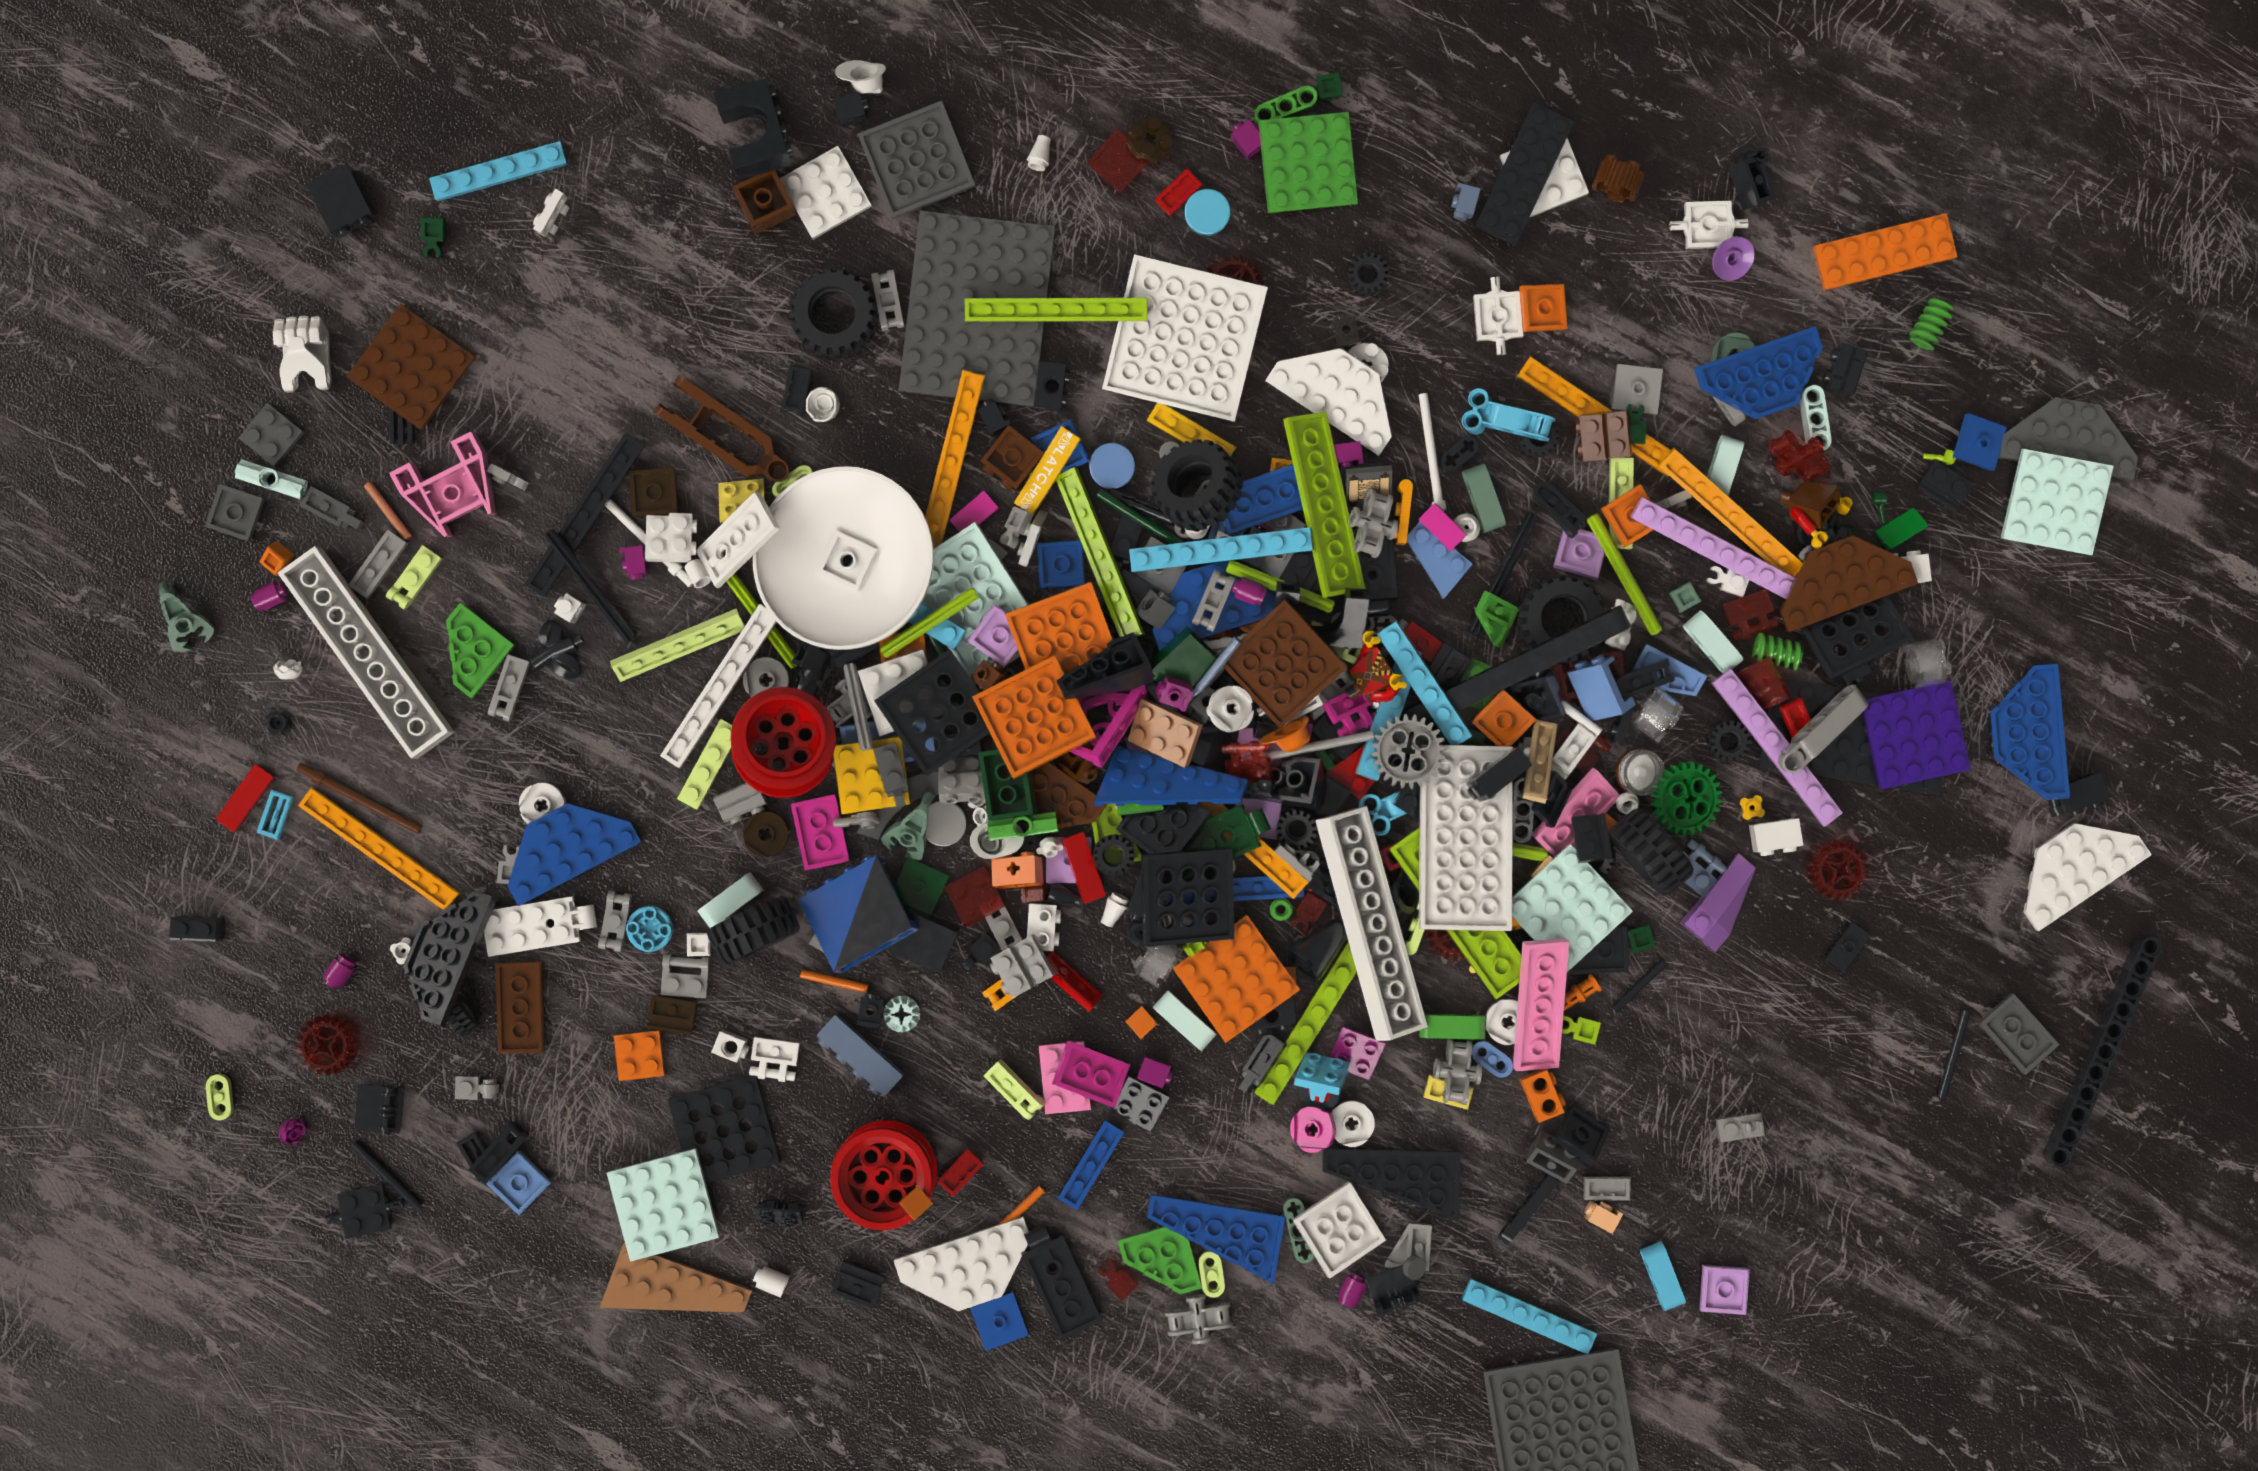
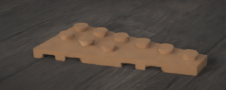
M624 1242L600 1308L744 1312L753 1289L659 1254L630 1262Z

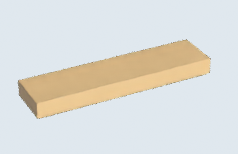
M1538 719L1533 723L1528 757L1532 766L1526 770L1523 799L1545 803L1547 800L1558 724Z

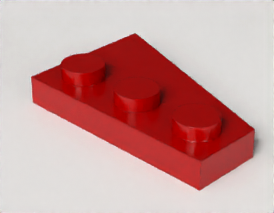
M1365 744L1349 755L1345 761L1342 760L1334 768L1325 772L1352 790L1351 794L1359 800L1365 796L1375 782L1355 773Z

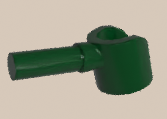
M1873 492L1871 503L1879 505L1881 524H1886L1885 505L1887 503V496L1884 493Z

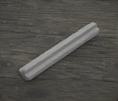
M848 663L844 665L843 669L860 750L867 751L872 749L873 744L855 663Z

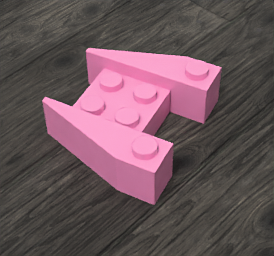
M469 432L451 441L461 463L425 481L416 464L408 463L389 473L399 493L444 537L453 536L447 523L483 505L489 515L496 514L491 476L487 472L489 467L487 453L479 437L474 432Z

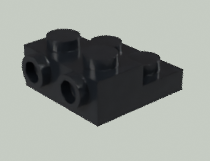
M1552 669L1542 670L1506 688L1508 693L1538 720L1546 721L1560 718L1566 713L1557 694L1560 687Z

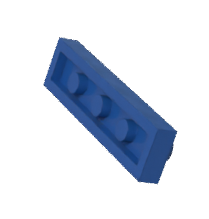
M1104 1120L1058 1196L1060 1201L1078 1210L1125 1131Z

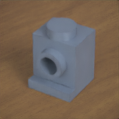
M1458 183L1455 192L1459 193V195L1454 194L1451 207L1455 208L1453 217L1466 221L1471 219L1474 214L1480 188Z

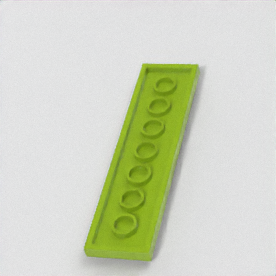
M1327 412L1287 417L1283 421L1307 528H1311L1312 552L1322 598L1343 595L1345 587L1365 589L1358 553L1353 550L1355 539L1352 527L1348 525L1349 512Z
M1420 827L1389 848L1418 891ZM1447 930L1495 999H1498L1519 984L1522 955L1505 931Z

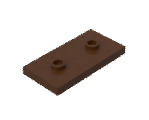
M543 961L496 962L498 1054L544 1053Z

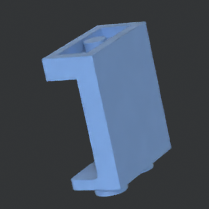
M1599 655L1591 659V661H1587V659L1580 660L1574 664L1575 667L1567 672L1586 717L1591 721L1622 715L1636 705L1633 697L1623 699L1609 669V664L1615 660L1613 656L1604 657V655Z

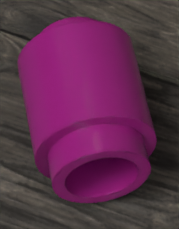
M1242 576L1241 580L1236 579L1231 592L1235 593L1234 598L1253 606L1255 604L1261 606L1267 588L1262 587L1263 584Z
M273 581L254 590L250 598L258 611H266L286 601L287 591L282 583L278 584L276 581Z
M344 954L335 957L322 975L325 979L324 983L333 989L337 987L342 988L355 970V961Z
M1355 1272L1352 1275L1347 1274L1338 1293V1302L1354 1309L1356 1304L1360 1303L1368 1285L1364 1282L1365 1277Z

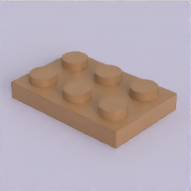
M1143 698L1140 701L1127 741L1186 768L1190 765L1203 725L1147 698Z

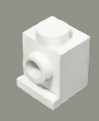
M566 593L564 597L560 596L554 606L557 609L554 613L566 621L575 624L587 604Z

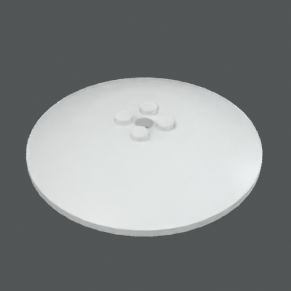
M848 466L832 467L800 478L787 487L773 501L769 509L780 529L753 555V571L762 602L775 621L786 631L814 646L834 650H851L863 648L886 639L904 626L914 615L930 585L934 564V548L930 528L923 512L911 495L901 486L884 475L868 469ZM846 555H852L853 563L849 567H844L842 564V559Z

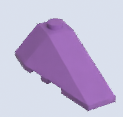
M1737 853L1727 865V870L1716 878L1718 880L1704 897H1701L1681 920L1680 924L1716 952L1732 931L1756 867Z

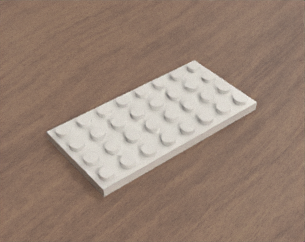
M1420 745V748H1425L1428 745ZM1439 745L1446 747V751L1440 752L1441 755L1446 757V760H1439L1443 769L1436 768L1435 771L1438 776L1430 775L1431 783H1428L1425 779L1422 780V787L1420 788L1419 929L1512 931L1513 781L1490 799L1481 802L1478 799L1474 800L1469 795L1466 783L1507 751L1513 749V747ZM1420 760V770H1422L1425 764Z

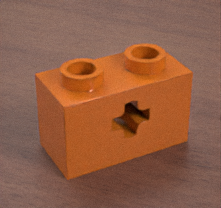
M1022 852L1020 857H1013V854L999 857V859H991L993 887L1006 889L1043 885L1042 858L1035 856L1034 852Z

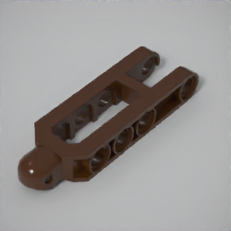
M680 375L673 382V385L702 405L691 422L688 423L660 403L653 411L660 418L747 478L765 475L774 482H782L790 473L788 464L776 456L774 440ZM713 413L764 447L765 453L757 465L751 466L701 432Z

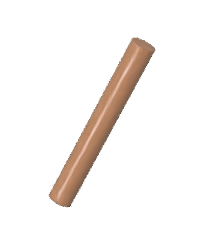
M371 481L366 483L364 488L404 541L412 537L411 533Z

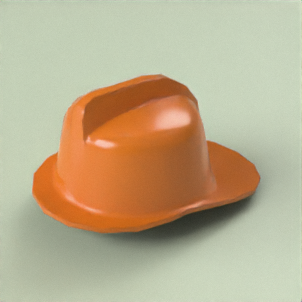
M1301 716L1291 721L1281 729L1279 728L1264 736L1260 743L1269 744L1275 742L1286 752L1299 750L1310 740L1306 726L1309 722V717Z

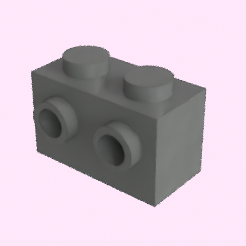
M1541 1130L1531 1144L1526 1162L1567 1184L1576 1172L1580 1158L1553 1141L1554 1136Z

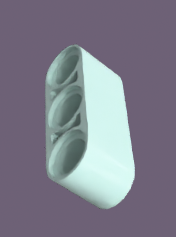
M1812 385L1802 391L1799 404L1806 447L1812 453H1819L1830 446L1831 432L1824 391L1821 387ZM1808 391H1811L1816 395L1815 402H1811L1808 400ZM1812 414H1816L1819 417L1818 425L1811 422ZM1815 436H1819L1823 440L1822 447L1815 445Z
M1721 435L1707 478L1728 496L1743 451L1744 442Z
M1703 611L1697 612L1683 625L1688 635L1722 673L1728 669L1733 670L1743 661L1741 654Z
M749 872L697 912L709 928L723 922L763 892L764 889L752 873Z
M1169 990L1153 1006L1164 1019L1200 1051L1217 1035Z

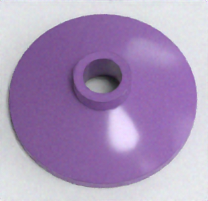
M1740 236L1731 237L1723 241L1717 247L1712 259V267L1715 274L1727 281L1736 280L1744 276L1754 261L1753 245L1746 238Z

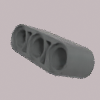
M1522 773L1514 779L1512 794V836L1514 840L1521 843L1528 841L1532 837L1534 812L1531 808L1534 801L1523 799L1524 790L1518 788L1519 783L1525 780L1526 773ZM1521 803H1526L1529 805V809L1526 812L1517 811V806ZM1518 826H1526L1528 829L1525 834L1519 835L1515 832Z

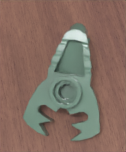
M163 581L159 587L160 603L163 615L168 623V637L173 651L186 652L192 650L191 646L185 645L188 639L178 640L177 638L184 637L190 632H195L200 626L203 629L198 633V636H205L204 643L207 642L213 635L214 626L204 616L190 610L184 602L175 597L176 589L171 582Z
M925 790L921 797V804L902 821L896 822L883 833L881 840L889 850L892 851L894 845L897 846L899 841L902 846L908 847V853H906L904 858L922 859L926 847L925 830L928 808L935 797L934 794Z

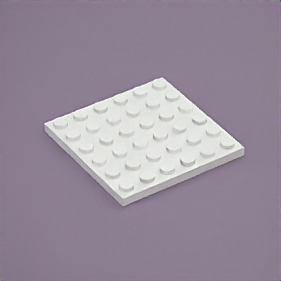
M1134 254L1124 298H1148V321H1118L1102 389L1235 422L1268 287Z

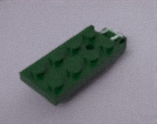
M1242 804L1208 819L1185 851L1230 847L1232 848V857L1234 859L1261 847L1262 844L1258 842L1256 836L1271 830V827L1262 808L1246 815L1244 811L1245 806ZM1229 831L1232 833L1231 840L1224 838L1225 832ZM1188 868L1183 871V880L1192 877V869Z

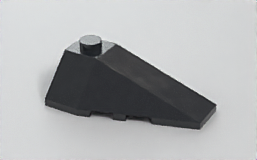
M1216 680L1210 686L1213 690H1218ZM1203 703V705L1208 707L1209 703ZM1222 731L1200 734L1190 765L1225 774L1232 755V732Z

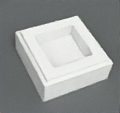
M687 933V956H711V942L707 933Z

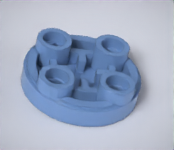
M1107 443L1094 451L1090 458L1089 468L1092 478L1099 486L1107 489H1117L1123 487L1132 479L1135 462L1131 452L1126 447L1117 443Z

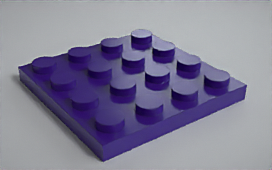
M1951 681L1866 699L1868 707L1862 714L1879 789L1971 770Z

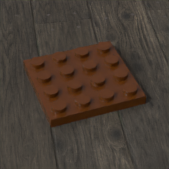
M400 304L346 377L422 431L475 361L476 357Z
M1284 599L1241 639L1242 643L1223 666L1280 729L1348 668L1347 664L1287 599Z

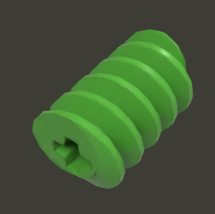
M1936 298L1929 299V306H1926L1923 309L1924 314L1919 316L1920 322L1915 323V330L1910 332L1911 342L1931 351L1935 348L1930 343L1939 342L1935 334L1943 335L1944 332L1939 327L1948 326L1944 318L1952 319L1953 316L1948 311L1954 310L1952 306Z
M1759 633L1754 642L1752 657L1756 654L1758 662H1761L1763 657H1766L1767 664H1770L1772 659H1775V666L1777 667L1781 661H1784L1785 669L1792 663L1793 671H1796L1803 657L1804 646H1801L1799 642L1792 644L1789 639L1783 642L1780 637L1774 640L1772 635H1768L1765 638L1764 633Z

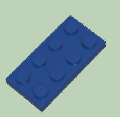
M1293 464L1243 481V487L1239 489L1242 492L1240 500H1236V508L1234 511L1231 510L1228 513L1229 516L1223 521L1228 535L1251 528L1253 525L1257 526L1303 510Z

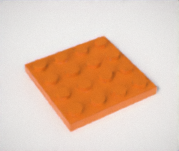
M1091 581L1005 613L1025 669L1055 655L1065 675L1077 665H1083L1089 661L1090 656L1095 652L1100 653L1107 648L1106 644L1113 640Z
M1055 655L972 696L1013 779L1096 738L1077 698L1065 700L1057 684V680L1064 673Z
M1247 915L1234 924V939L1210 941L1205 944V949L1198 951L1194 956L1190 955L1173 967V970L1225 1043L1300 990Z

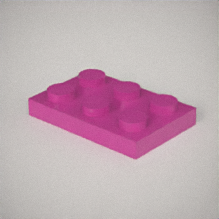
M836 794L791 804L805 871L850 861L843 827H834L833 824L834 818H841Z
M1067 1041L1052 1085L1115 1108L1130 1064Z

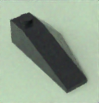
M1132 632L1106 644L1107 648L1100 653L1095 652L1090 656L1089 661L1083 665H1077L1059 678L1057 684L1065 700L1132 690L1153 682L1151 664L1135 633Z
M1295 757L1292 760L1276 761L1269 765L1233 770L1231 776L1247 779L1252 783H1257L1261 779L1272 781L1274 783L1273 797H1259V800L1321 810L1325 792L1321 759Z

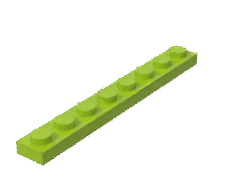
M965 298V321H1148V298Z
M1073 467L1059 474L1056 479L1119 637L1134 632L1138 638L1145 635L1079 470Z
M1349 941L1286 1039L1285 1044L1287 1046L1264 1082L1259 1087H1256L1254 1091L1256 1095L1272 1105L1276 1102L1357 972Z

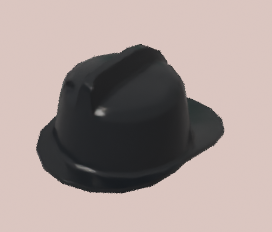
M1402 869L1399 877L1391 880L1388 885L1395 908L1401 909L1405 914H1411L1415 910L1419 891Z

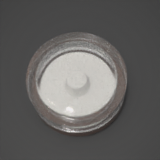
M1631 749L1625 752L1617 762L1615 770L1616 780L1624 791L1645 796L1656 791L1653 785L1660 784L1657 777L1664 778L1663 770L1665 768L1661 758L1656 753L1644 749Z

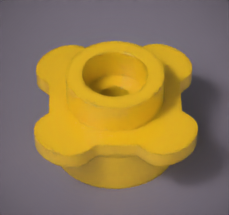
M1759 795L1740 800L1743 812L1742 817L1744 819L1750 820L1751 817L1764 816L1765 810L1762 809V798Z

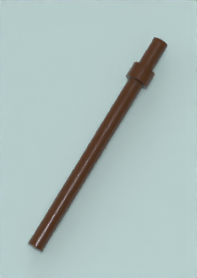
M302 763L296 769V771L311 778L312 782L318 785L323 784L416 834H419L422 829L421 825L327 777V774L319 769L314 770Z

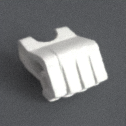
M300 316L298 320L296 317H287L286 322L284 319H276L274 321L273 341L277 347H283V359L280 366L283 390L291 393L298 388V376L301 371H306L315 379L318 389L329 390L332 382L329 332L322 318L314 316L311 317L310 321L308 316Z

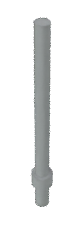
M1372 730L1307 743L1295 752H1286L1282 749L1266 751L1265 749L1256 751V754L1239 757L1241 766L1254 763L1260 765L1268 763L1269 760L1374 740L1375 735Z

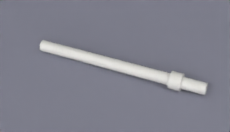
M1428 393L1419 394L1434 499L1432 505L1436 503L1444 511L1447 509L1446 502L1442 497Z
M610 499L606 507L639 540L646 544V533ZM663 562L674 577L680 578L688 587L693 585L688 574L683 570L684 567L679 562Z

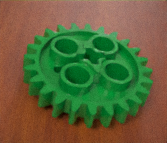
M1687 761V763L1679 762L1678 767L1670 765L1671 772L1664 769L1665 777H1657L1660 784L1652 786L1657 790L1656 793L1650 794L1651 797L1656 798V801L1650 804L1657 807L1653 815L1660 816L1657 822L1664 823L1663 828L1670 830L1672 833H1679L1685 836L1686 833L1694 835L1695 830L1702 832V825L1710 827L1708 820H1716L1713 812H1720L1716 807V804L1722 803V800L1717 799V796L1722 794V791L1716 790L1720 782L1713 781L1716 775L1709 774L1710 769L1703 767L1702 764H1694V762ZM1697 781L1698 785L1697 788L1694 790L1693 785L1694 782ZM1676 785V786H1677V790H1676V792L1673 794L1672 789H1673V787ZM1700 803V809L1696 812V806ZM1679 807L1680 812H1679V814L1676 816V815H1675V811H1676V809Z

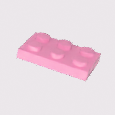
M1084 1041L1073 1042L1085 1047ZM1066 1043L1039 1045L1045 1114L1091 1110L1089 1098L1052 1085Z

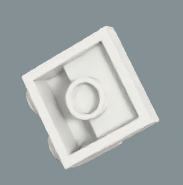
M669 513V516L647 515L645 561L687 563L692 561V555H696V542L692 541V533L697 534V520H693L692 514Z

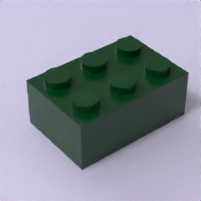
M998 749L978 752L988 821L1038 813L1032 770L1013 779Z

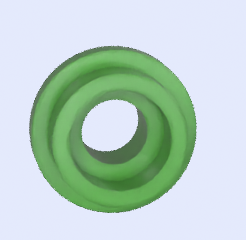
M1277 898L1270 905V913L1276 920H1287L1292 914V905L1285 898ZM1279 905L1285 906V912L1282 914L1277 912Z

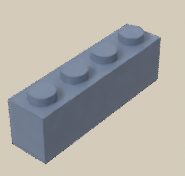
M838 1013L817 1034L820 1038L818 1042L827 1050L831 1048L836 1052L835 1057L844 1065L848 1063L853 1068V1074L860 1080L866 1079L871 1084L869 1088L878 1096L880 1094L885 1096L905 1074Z

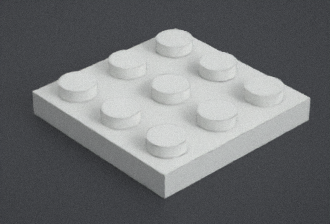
M1566 139L1530 217L1589 194L1568 139ZM1509 152L1500 155V159L1503 165L1508 157Z
M838 146L779 178L813 240L872 207Z
M923 650L858 671L879 736L895 731L874 700L928 664ZM922 688L918 696L922 700H928L931 698L932 692L928 688ZM903 701L899 705V709L903 713H909L912 711L913 705L909 701ZM935 707L931 711L934 718L945 715L941 707ZM916 720L913 722L912 726L922 723L924 721Z
M1350 1182L1345 1183L1292 1219L1328 1278L1333 1277L1386 1241Z

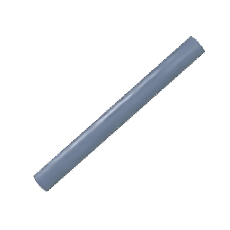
M1234 637L1195 686L1193 689L1194 693L1185 712L1188 711L1190 703L1206 689L1242 643L1239 638Z

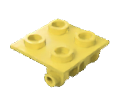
M764 478L718 483L720 523L725 522L754 492L761 493L765 500Z

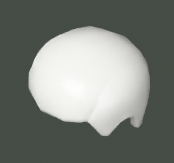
M818 387L809 393L806 399V412L814 421L828 422L835 418L839 412V398L830 388Z

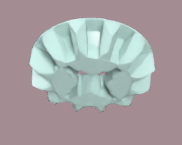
M894 997L885 1006L883 1013L885 1023L893 1031L901 1033L910 1031L917 1025L920 1019L919 1006L910 997ZM901 1004L904 1012L912 1014L904 1017L903 1024H901L898 1016L892 1015L895 1012H899Z

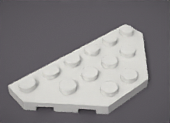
M1343 348L1280 360L1265 380L1313 413L1327 412L1328 421L1331 425L1354 440L1361 441L1363 446L1378 456L1392 437L1380 373Z
M2073 823L2035 849L2034 866L2028 884L2027 903L2024 905L2023 912L2035 930L2040 931L2152 854L2137 835Z
M1021 1216L1015 1220L894 1259V1264L901 1283L957 1311H961L1002 1297L1022 1257L1021 1252H1024L1028 1245L1024 1233L1029 1232L1024 1216Z

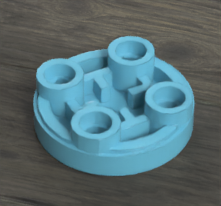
M1199 190L1186 203L1185 220L1188 226L1200 235L1213 236L1222 231L1229 221V203L1216 190Z
M645 906L639 908L630 916L626 925V931L630 942L636 948L645 952H652L668 944L673 935V922L668 913L656 906Z

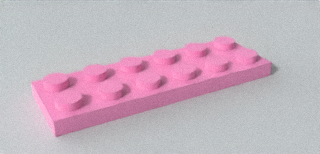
M1566 938L1523 941L1513 1059L1515 1071L1559 1068L1569 941Z

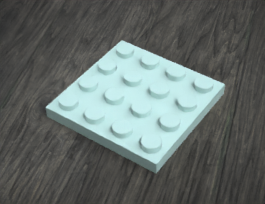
M2021 449L2001 538L2093 555L2114 466Z
M1568 844L1512 896V917L1534 941L1566 938L1569 941L1567 972L1633 912L1588 862L1578 864L1576 849L1571 844Z
M697 1148L607 1172L630 1262L720 1237Z

